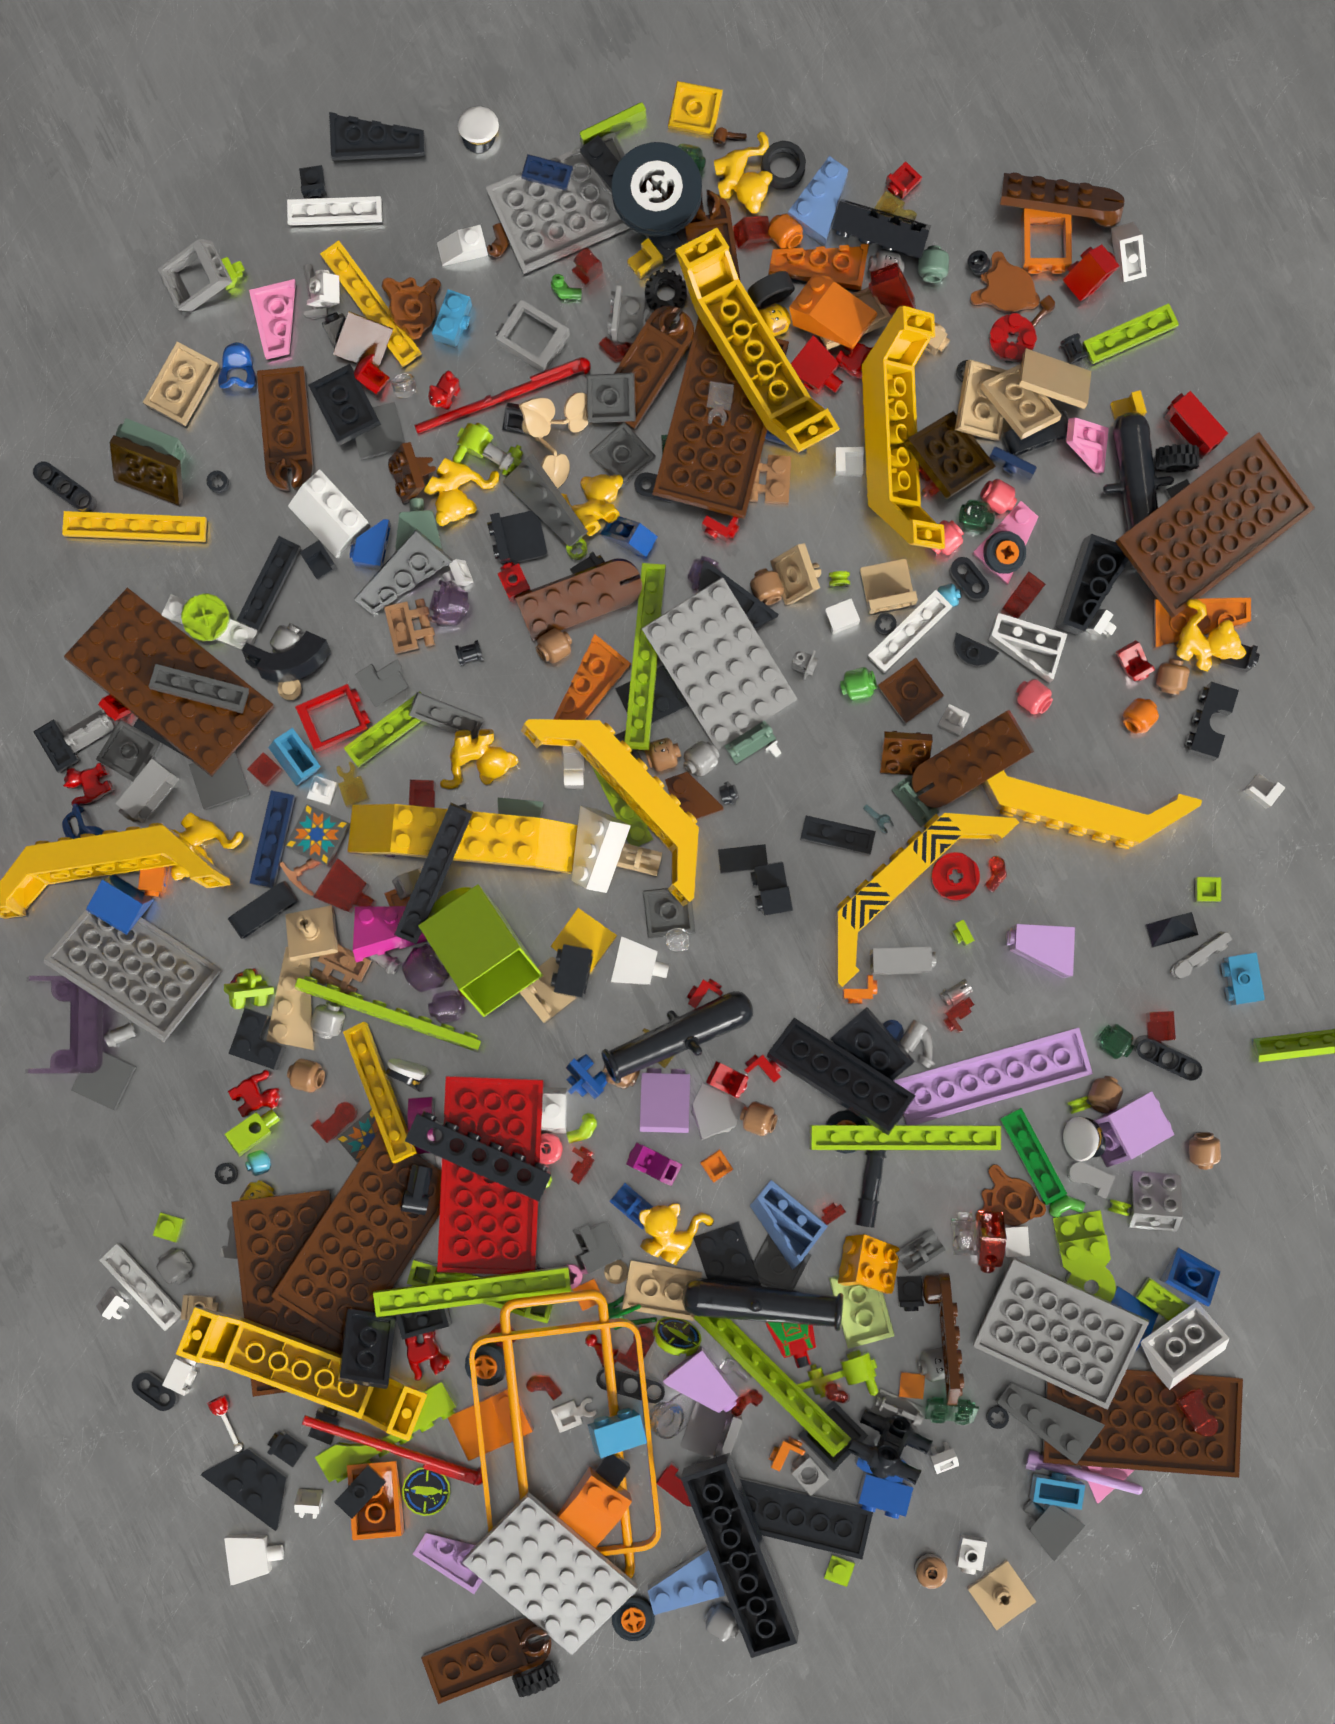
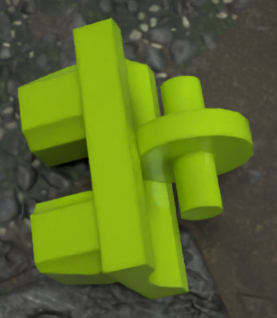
M248 968L243 971V976L237 977V983L224 984V992L229 995L231 1007L242 1009L245 1007L247 997H251V1004L254 1006H265L268 995L274 994V987L268 986L266 981L262 979L261 974L255 975L254 971Z

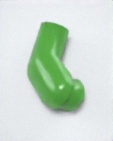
M555 274L552 277L551 288L559 298L581 300L582 288H569L561 274Z
M1065 1195L1050 1204L1049 1213L1053 1217H1060L1061 1213L1068 1209L1082 1213L1085 1202Z

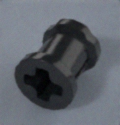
M1079 333L1071 335L1060 342L1061 346L1065 347L1070 358L1069 364L1078 363L1089 356L1088 351L1084 350L1079 340L1081 338Z
M478 640L466 646H455L460 667L470 661H483Z

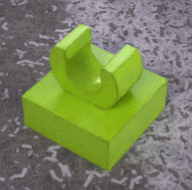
M226 257L221 260L232 280V283L225 287L228 290L235 287L237 279L243 276L242 271L245 269L241 261L231 264L229 258Z

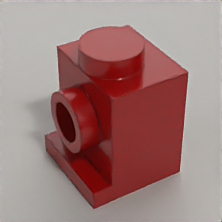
M511 562L500 568L501 572L497 574L510 602L516 600V595L531 590L519 564L514 565ZM515 575L517 581L511 583L509 582V577Z

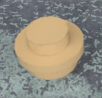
M299 680L279 682L278 693L285 700H294L301 694L302 686Z
M617 1260L605 1266L604 1275L610 1283L620 1284L627 1278L628 1267L623 1261Z

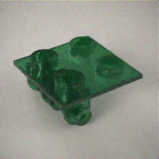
M931 1397V1399H926L927 1412L925 1419L931 1420L932 1423L954 1421L957 1425H969L974 1422L979 1406H975V1403H972L971 1400L958 1399V1405H947V1398L944 1404V1398Z

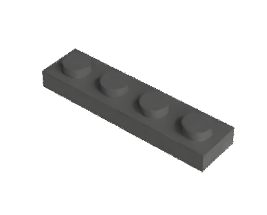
M155 664L149 684V689L239 713H243L249 694V688Z

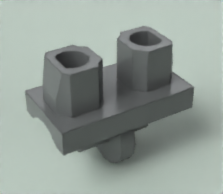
M933 1229L897 1251L896 1254L910 1274L946 1249Z

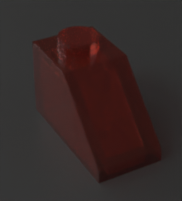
M897 262L871 272L869 289L873 297L877 296L880 304L896 309L900 306L916 309L915 296Z

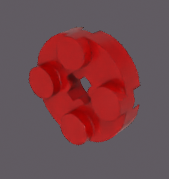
M1018 313L999 318L993 324L989 334V346L992 353L1003 361H1022L1025 349L1033 351L1037 340L1033 324ZM1009 333L1018 336L1016 344L1013 341L1010 343L1007 341Z
M952 852L944 855L935 863L931 873V880L934 889L941 897L957 901L967 898L975 891L980 881V871L977 864L970 857L960 852ZM952 870H957L958 874H962V878L958 879V883H954L952 879H949Z

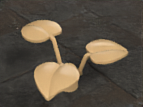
M574 393L566 400L564 405V415L566 418L563 420H552L555 415V407L553 402L547 398H533L519 404L524 418L522 423L523 431L535 437L536 441L542 443L552 453V455H546L543 458L541 466L557 489L568 477L570 470L569 460L564 454L557 455V451L543 437L549 434L551 424L568 423V428L571 432H580L588 425L587 394Z

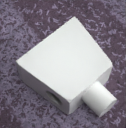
M621 937L611 982L650 985L652 976L667 978L670 964L656 961L658 951Z
M543 1087L542 1133L567 1134V1088Z
M228 1534L224 1538L230 1585L268 1574L272 1570L271 1561L284 1559L283 1545L269 1546L267 1535Z

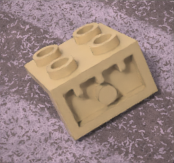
M906 559L860 568L869 614L916 605L918 601L917 594L912 588Z
M554 957L549 958L538 967L543 976L520 992L543 1023H546L576 999L575 997L554 993V988L551 987L553 972L558 973L559 964L555 963L556 959Z

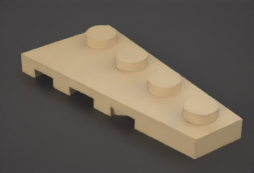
M288 947L285 948L266 1041L314 1050L313 1029L310 1025L312 1020V995L295 989L298 978L311 977V958L291 961Z

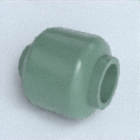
M928 246L923 251L922 257L918 259V273L926 282L937 283L948 275L949 255L946 251L941 250L940 246Z

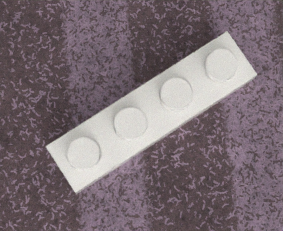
M381 196L287 199L288 224L314 225L382 222Z
M935 590L867 657L885 673L953 606Z
M170 594L161 615L183 625L181 613L187 600ZM230 619L227 630L216 640L242 650L246 642L251 645L254 644L259 632Z
M119 1243L99 1260L164 1331L181 1317V1309Z

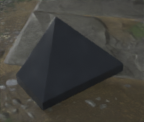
M1192 912L1145 925L1152 948L1198 935Z

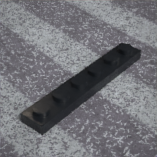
M598 135L580 148V153L612 193L613 173L619 161ZM676 233L661 237L645 235L657 248L665 261L676 254L677 248L684 245Z
M450 803L394 933L395 936L417 944L422 933L418 925L428 919L471 819L472 811Z

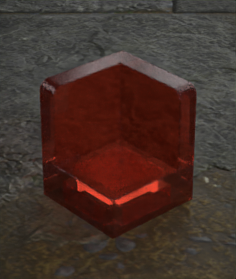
M410 779L409 805L435 808L436 782L434 780Z
M1174 1011L1146 1013L1148 1036L1159 1041L1176 1040Z

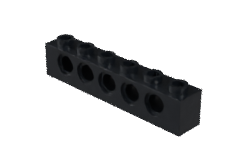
M429 1112L417 1113L405 1142L536 1201H540L551 1177V1172L547 1171L548 1166L535 1161L534 1165L526 1162V1156L513 1151L512 1155L503 1151L504 1147L493 1141L490 1144H486L480 1141L481 1136L468 1131L466 1135L458 1131L459 1126L448 1121L444 1125L436 1121L437 1116ZM430 1129H439L442 1137L438 1141H431L427 1135ZM454 1138L461 1139L464 1143L463 1149L460 1151L452 1150L450 1141ZM481 1148L485 1150L486 1158L483 1161L474 1160L472 1152L475 1149ZM500 1158L506 1159L509 1163L508 1168L505 1171H498L494 1166L496 1160ZM522 1168H526L531 1172V1177L527 1181H520L517 1178V1172Z

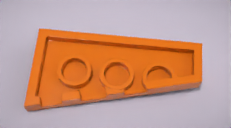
M861 244L857 247L839 245V248H825V246L808 250L803 248L773 249L768 275L779 271H786L791 279L809 281L813 274L836 282L841 287L861 290L869 244Z
M1251 597L1197 599L1206 605L1207 615L1197 624L1202 634L1211 632L1212 629L1218 627L1220 623L1226 620H1230L1233 626L1251 622ZM1155 599L1154 647L1179 641L1183 627L1197 613V609L1187 607L1171 618L1160 601Z
M594 634L553 720H586L628 670L631 663Z

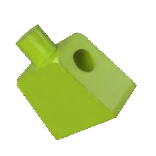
M270 1109L262 1116H259L256 1112L224 1135L237 1155L241 1157L271 1134L269 1128L280 1121L273 1109ZM254 1125L260 1127V1131L256 1134L249 1131Z

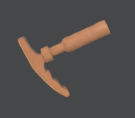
M308 859L304 865L293 868L294 871H291L284 862L280 863L281 868L295 886L311 896L314 895L312 890H308L306 886L302 885L301 881L297 880V876L302 875V872L308 868L312 869L319 865V862Z

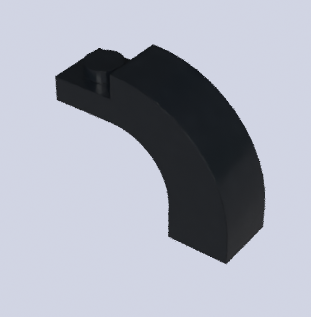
M309 631L304 633L295 647L283 653H270L247 642L242 648L245 662L249 666L257 668L262 679L272 682H290L308 676L323 664L331 652L326 639Z

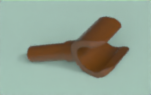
M720 127L714 133L713 142L723 145L726 138L746 139L747 134L728 132L727 129Z
M1050 295L1040 301L1043 309L1031 321L1034 327L1043 316L1055 308V301Z

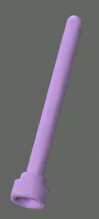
M1029 1451L1025 1469L1035 1471L1036 1469L1041 1470L1043 1468L1137 1495L1143 1492L1142 1486L1066 1464L1043 1463V1456L1039 1455L1040 1452Z

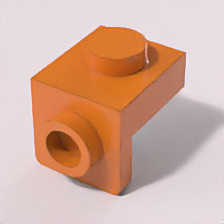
M867 975V989H843V999H848V1004H862V999H873V994H877V980H873V975Z
M789 1437L788 1440L782 1438L779 1446H774L768 1460H771V1468L780 1472L790 1450L804 1455L805 1448L801 1447L803 1443L792 1437Z

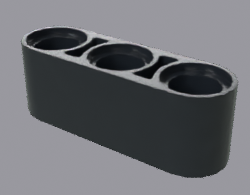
M1066 410L1059 411L1061 414L1060 421L1022 440L1013 429L1002 434L1009 453L1019 456L1067 438L1069 417Z
M41 461L34 466V478L79 512H93L96 509L97 501L95 497L52 464ZM45 470H51V474L47 479L41 478ZM65 483H69V490L65 493H61V486ZM81 498H89L85 506H79Z
M283 881L231 915L228 921L239 937L244 939L294 906L299 900L288 883Z
M1142 1035L1135 1040L1134 1049L1142 1059L1189 1081L1197 1080L1202 1075V1066L1193 1056L1148 1035ZM1145 1042L1152 1043V1049L1148 1053L1140 1051L1141 1045ZM1171 1052L1174 1054L1172 1062H1162V1057L1165 1053ZM1195 1063L1196 1068L1194 1072L1190 1074L1184 1072L1186 1064Z
M603 1367L597 1373L596 1382L601 1389L607 1391L606 1384L600 1379L601 1374L605 1372ZM614 1367L617 1394L642 1401L639 1374ZM645 1376L646 1390L651 1385H657L661 1389V1394L656 1398L650 1397L647 1393L648 1403H659L665 1396L664 1384L657 1379ZM629 1378L636 1380L638 1387L634 1391L626 1390L624 1387L625 1380Z

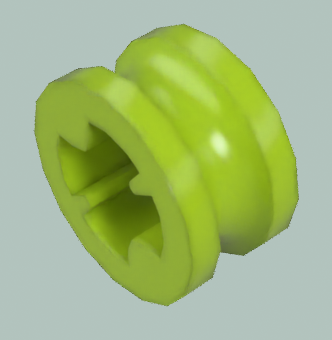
M582 538L576 542L577 546L578 543L582 545V553L580 554L577 552L573 554L572 546L566 545L567 554L573 560H581L587 555V543Z
M830 572L829 577L832 580L829 582V586L842 587L850 585L848 580L850 572Z
M1088 1096L1067 1102L1072 1107L1071 1114L1091 1107V1104L1087 1103Z
M1110 1199L1112 1206L1107 1211L1129 1216L1128 1208L1132 1204Z

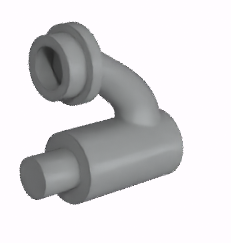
M913 1019L899 1044L907 1053L909 1051L913 1053L920 1040H922L924 1055L919 1054L917 1062L930 1069L935 1064L932 1061L933 1044L931 1035L926 1026Z

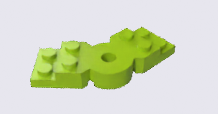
M1101 1210L1052 1218L1060 1266L1069 1272L1066 1282L1085 1290V1283L1088 1280H1094L1096 1288L1092 1294L1111 1302L1115 1295L1116 1284L1113 1275L1106 1268V1265L1111 1260L1107 1235L1104 1231Z

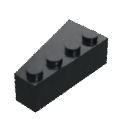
M841 199L832 226V229L837 230V235L848 238L852 235L858 237L860 242L872 244L873 242L881 245V248L890 251L897 250L903 252L904 255L914 258L922 257L931 225L845 199Z
M1094 534L1084 538L1055 626L1056 628L1076 635L1087 629L1099 610L1101 603L1111 591L1113 584L1118 576L1121 575L1129 560L1116 542Z

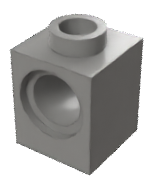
M809 1454L806 1457L803 1455L799 1456L791 1464L793 1466L790 1470L791 1474L810 1496L829 1480L827 1474ZM805 1467H812L815 1470L812 1478L805 1479L801 1476V1472Z

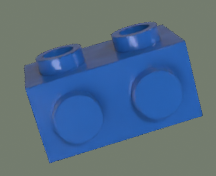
M864 1472L857 1502L862 1504L861 1508L864 1510L875 1512L877 1508L884 1510L886 1516L899 1519L900 1515L905 1517L907 1515L913 1487L901 1482H891L885 1478Z

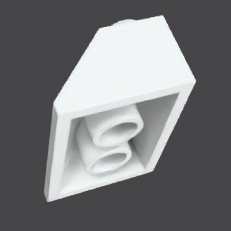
M320 469L300 487L288 505L335 558L346 550L357 537L371 527L365 517Z
M1195 1302L1143 1339L1141 1345L1153 1371L1170 1390L1224 1351L1229 1337L1198 1302Z

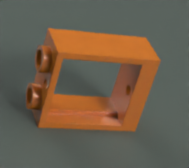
M1024 208L1021 215L1022 269L1030 274H1038L1042 271L1062 274L1067 271L1072 265L1071 215ZM1030 225H1064V258H1031Z

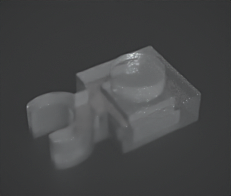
M710 381L706 407L713 409L708 415L709 424L712 423L714 416H719L721 418V425L724 426L727 418L724 410L730 411L734 385Z

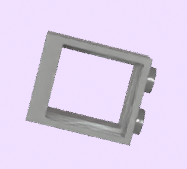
M198 239L158 268L162 276V283L167 287L172 297V303L181 311H193L232 283L213 242L210 240ZM199 258L211 283L190 297L178 272Z
M521 299L517 305L513 304L508 312L509 318L506 323H501L496 330V342L503 349L543 372L548 370L570 335L569 328ZM523 311L556 331L539 358L507 339Z
M151 759L115 803L120 807L118 812L134 823L136 820L144 823L179 778L162 764Z
M931 947L873 948L870 950L871 975L929 973L936 966V952H932Z

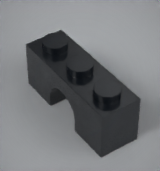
M1212 681L1207 687L1203 686L1199 696V700L1202 701L1200 710H1195L1192 723H1195L1193 732L1189 731L1185 745L1188 746L1187 753L1212 761L1219 758L1225 735L1219 734L1211 728L1210 718L1215 713L1226 716L1230 715L1233 712L1239 690Z

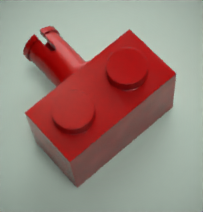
M1102 244L1094 249L1092 247L1086 249L1080 255L1082 260L1080 262L1076 261L1067 269L1069 273L1063 281L1079 301L1092 295L1120 266L1116 262L1115 256L1108 252Z

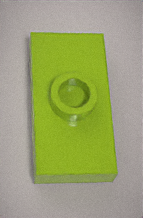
M1149 1277L1135 1296V1298L1168 1321L1190 1306Z

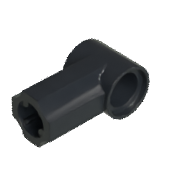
M412 1164L407 1190H404L401 1211L425 1216L429 1202L428 1190L433 1168Z

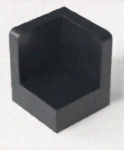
M320 540L299 552L317 580L337 569Z

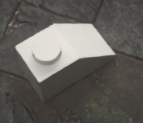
M1132 222L1111 228L1113 250L1117 263L1120 265L1119 270L1122 280L1127 282L1147 276L1143 234L1135 223Z
M481 225L457 230L437 242L442 266L488 256Z

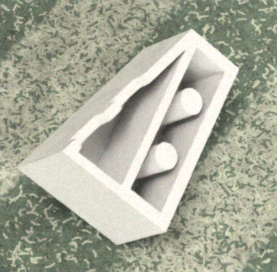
M998 613L988 640L1050 684L1054 679L1067 634Z
M580 806L571 881L586 889L607 893L631 825L601 810Z

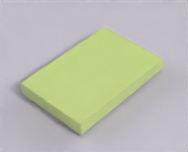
M839 1275L828 1277L833 1296H838L839 1293L844 1295L841 1326L848 1349L895 1336L882 1292L863 1285L844 1286L838 1284Z

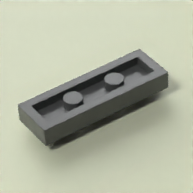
M419 692L416 693L408 715L453 733L459 730L471 731L472 739L477 737L484 720L481 716Z

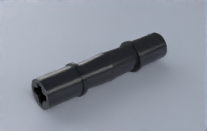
M867 1150L865 1152L867 1159L862 1179L861 1198H858L859 1204L855 1225L875 1228L877 1208L880 1203L878 1196L882 1182L884 1158H887L886 1150Z

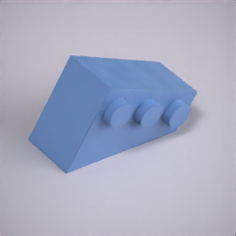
M830 156L788 211V215L803 227V232L822 246L826 245L848 175V169Z
M772 1180L750 1204L751 1209L792 1270L801 1263L828 1227Z
M707 1546L675 1569L673 1568L648 1585V1595L654 1615L725 1596V1590Z

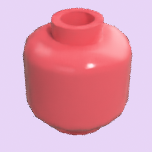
M1000 479L988 481L980 493L982 504L998 514H1002L1007 510L1011 511L1017 502L1015 488Z
M943 520L939 524L944 525L945 549H931L937 555L940 552L944 555H950L963 543L962 535L964 533L954 521L948 522Z
M1032 679L1029 682L1023 681L1016 691L1018 693L1017 703L1033 715L1044 713L1053 701L1051 698L1052 691L1037 679Z
M543 1133L541 1134L540 1163L552 1164L561 1157L563 1145L555 1134Z

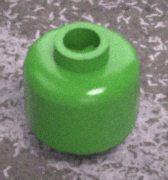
M866 667L845 672L844 680L840 681L843 694H848L849 698L853 701L873 695L874 689H877L874 672L869 671Z

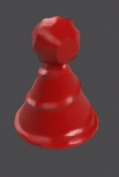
M589 1334L585 1338V1344L589 1347H594L603 1368L602 1343H597L596 1335ZM612 1348L613 1362L615 1365L617 1361L614 1358L619 1352V1349Z

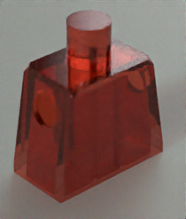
M338 858L313 896L322 902L352 913L356 906L372 907L375 902L373 898L365 894L369 884Z
M979 1211L976 1253L978 1265L984 1273H993L995 1267L1003 1266L1007 1240L1003 1212Z

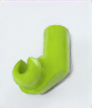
M586 1113L582 1116L583 1121L579 1129L566 1132L569 1144L591 1137L597 1126V1120L592 1113Z

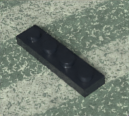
M278 536L237 618L238 622L260 631L301 549L300 545Z

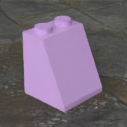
M1016 924L1011 927L1010 931H1007L1006 945H1010L1011 952L1061 978L1073 976L1075 927Z
M647 1068V1073H642L640 1132L689 1133L690 1074H685V1069H671V1074L661 1073V1069Z
M1152 1091L1117 1107L1116 1110L1109 1111V1113L1093 1119L1102 1129L1105 1137L1106 1149L1101 1157L1106 1167L1131 1160L1175 1135L1169 1120L1165 1117L1160 1108V1103Z
M702 1346L698 1348L696 1353L688 1356L663 1376V1382L667 1386L718 1413L722 1410L726 1413L737 1404V1391Z

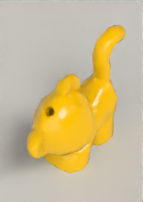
M765 132L757 134V139L760 143L758 147L733 150L724 157L714 160L716 175L719 178H724V180L718 182L720 196L725 200L730 199L733 195V190H735L738 201L743 203L751 213H757L760 210L761 202L764 200L768 191V185L772 180V174L768 171L744 173L748 157L763 155L769 148L768 137Z
M444 458L436 471L440 478L432 476L424 489V492L428 495H435L439 492V497L435 502L437 524L444 526L450 521H457L464 518L467 514L475 513L477 511L476 504L473 500L468 499L467 495L459 490L458 487L472 480L482 489H491L499 481L500 474L498 471H492L489 479L484 480L479 473L471 470L467 465Z
M600 474L594 477L585 476L581 478V488L584 490V495L588 500L583 504L572 506L568 496L561 493L588 531L586 533L588 536H592L600 530L601 526L597 520L602 518L606 522L612 523L620 516L619 511L611 503L616 500L618 489L623 484L621 475L609 476Z
M1197 599L1188 600V607L1197 609V613L1189 619L1187 625L1181 631L1180 640L1176 645L1178 648L1176 651L1177 655L1187 661L1191 659L1193 654L1196 655V659H1198L1196 666L1204 671H1208L1211 668L1212 655L1220 659L1243 658L1246 651L1241 645L1238 633L1234 630L1233 623L1230 620L1223 621L1218 627L1212 629L1208 637L1204 636L1197 624L1207 615L1206 605Z
M480 729L478 737L472 739L471 731L469 730L456 731L454 745L449 755L451 772L454 778L453 780L442 779L440 786L448 790L458 788L463 782L460 766L470 760H477V770L480 772L479 778L482 783L488 785L494 779L505 774L509 768L517 765L518 757L501 747L489 746L494 740L493 729Z
M191 812L181 821V825L186 829L184 832L172 830L183 837L212 864L211 858L200 847L203 842L216 838L224 849H234L241 843L244 837L242 832L237 831L234 837L228 840L225 833L214 822L201 819ZM173 865L171 868V877L174 880L190 877L189 872L181 865Z
M678 1203L668 1206L657 1205L651 1209L641 1210L639 1220L644 1225L645 1232L653 1236V1239H644L640 1247L647 1253L655 1257L661 1256L664 1260L674 1265H677L680 1258L691 1247L699 1223L703 1222L706 1226H712L714 1223V1219L710 1215L700 1212L692 1217L687 1231H675L677 1217L680 1213V1205Z

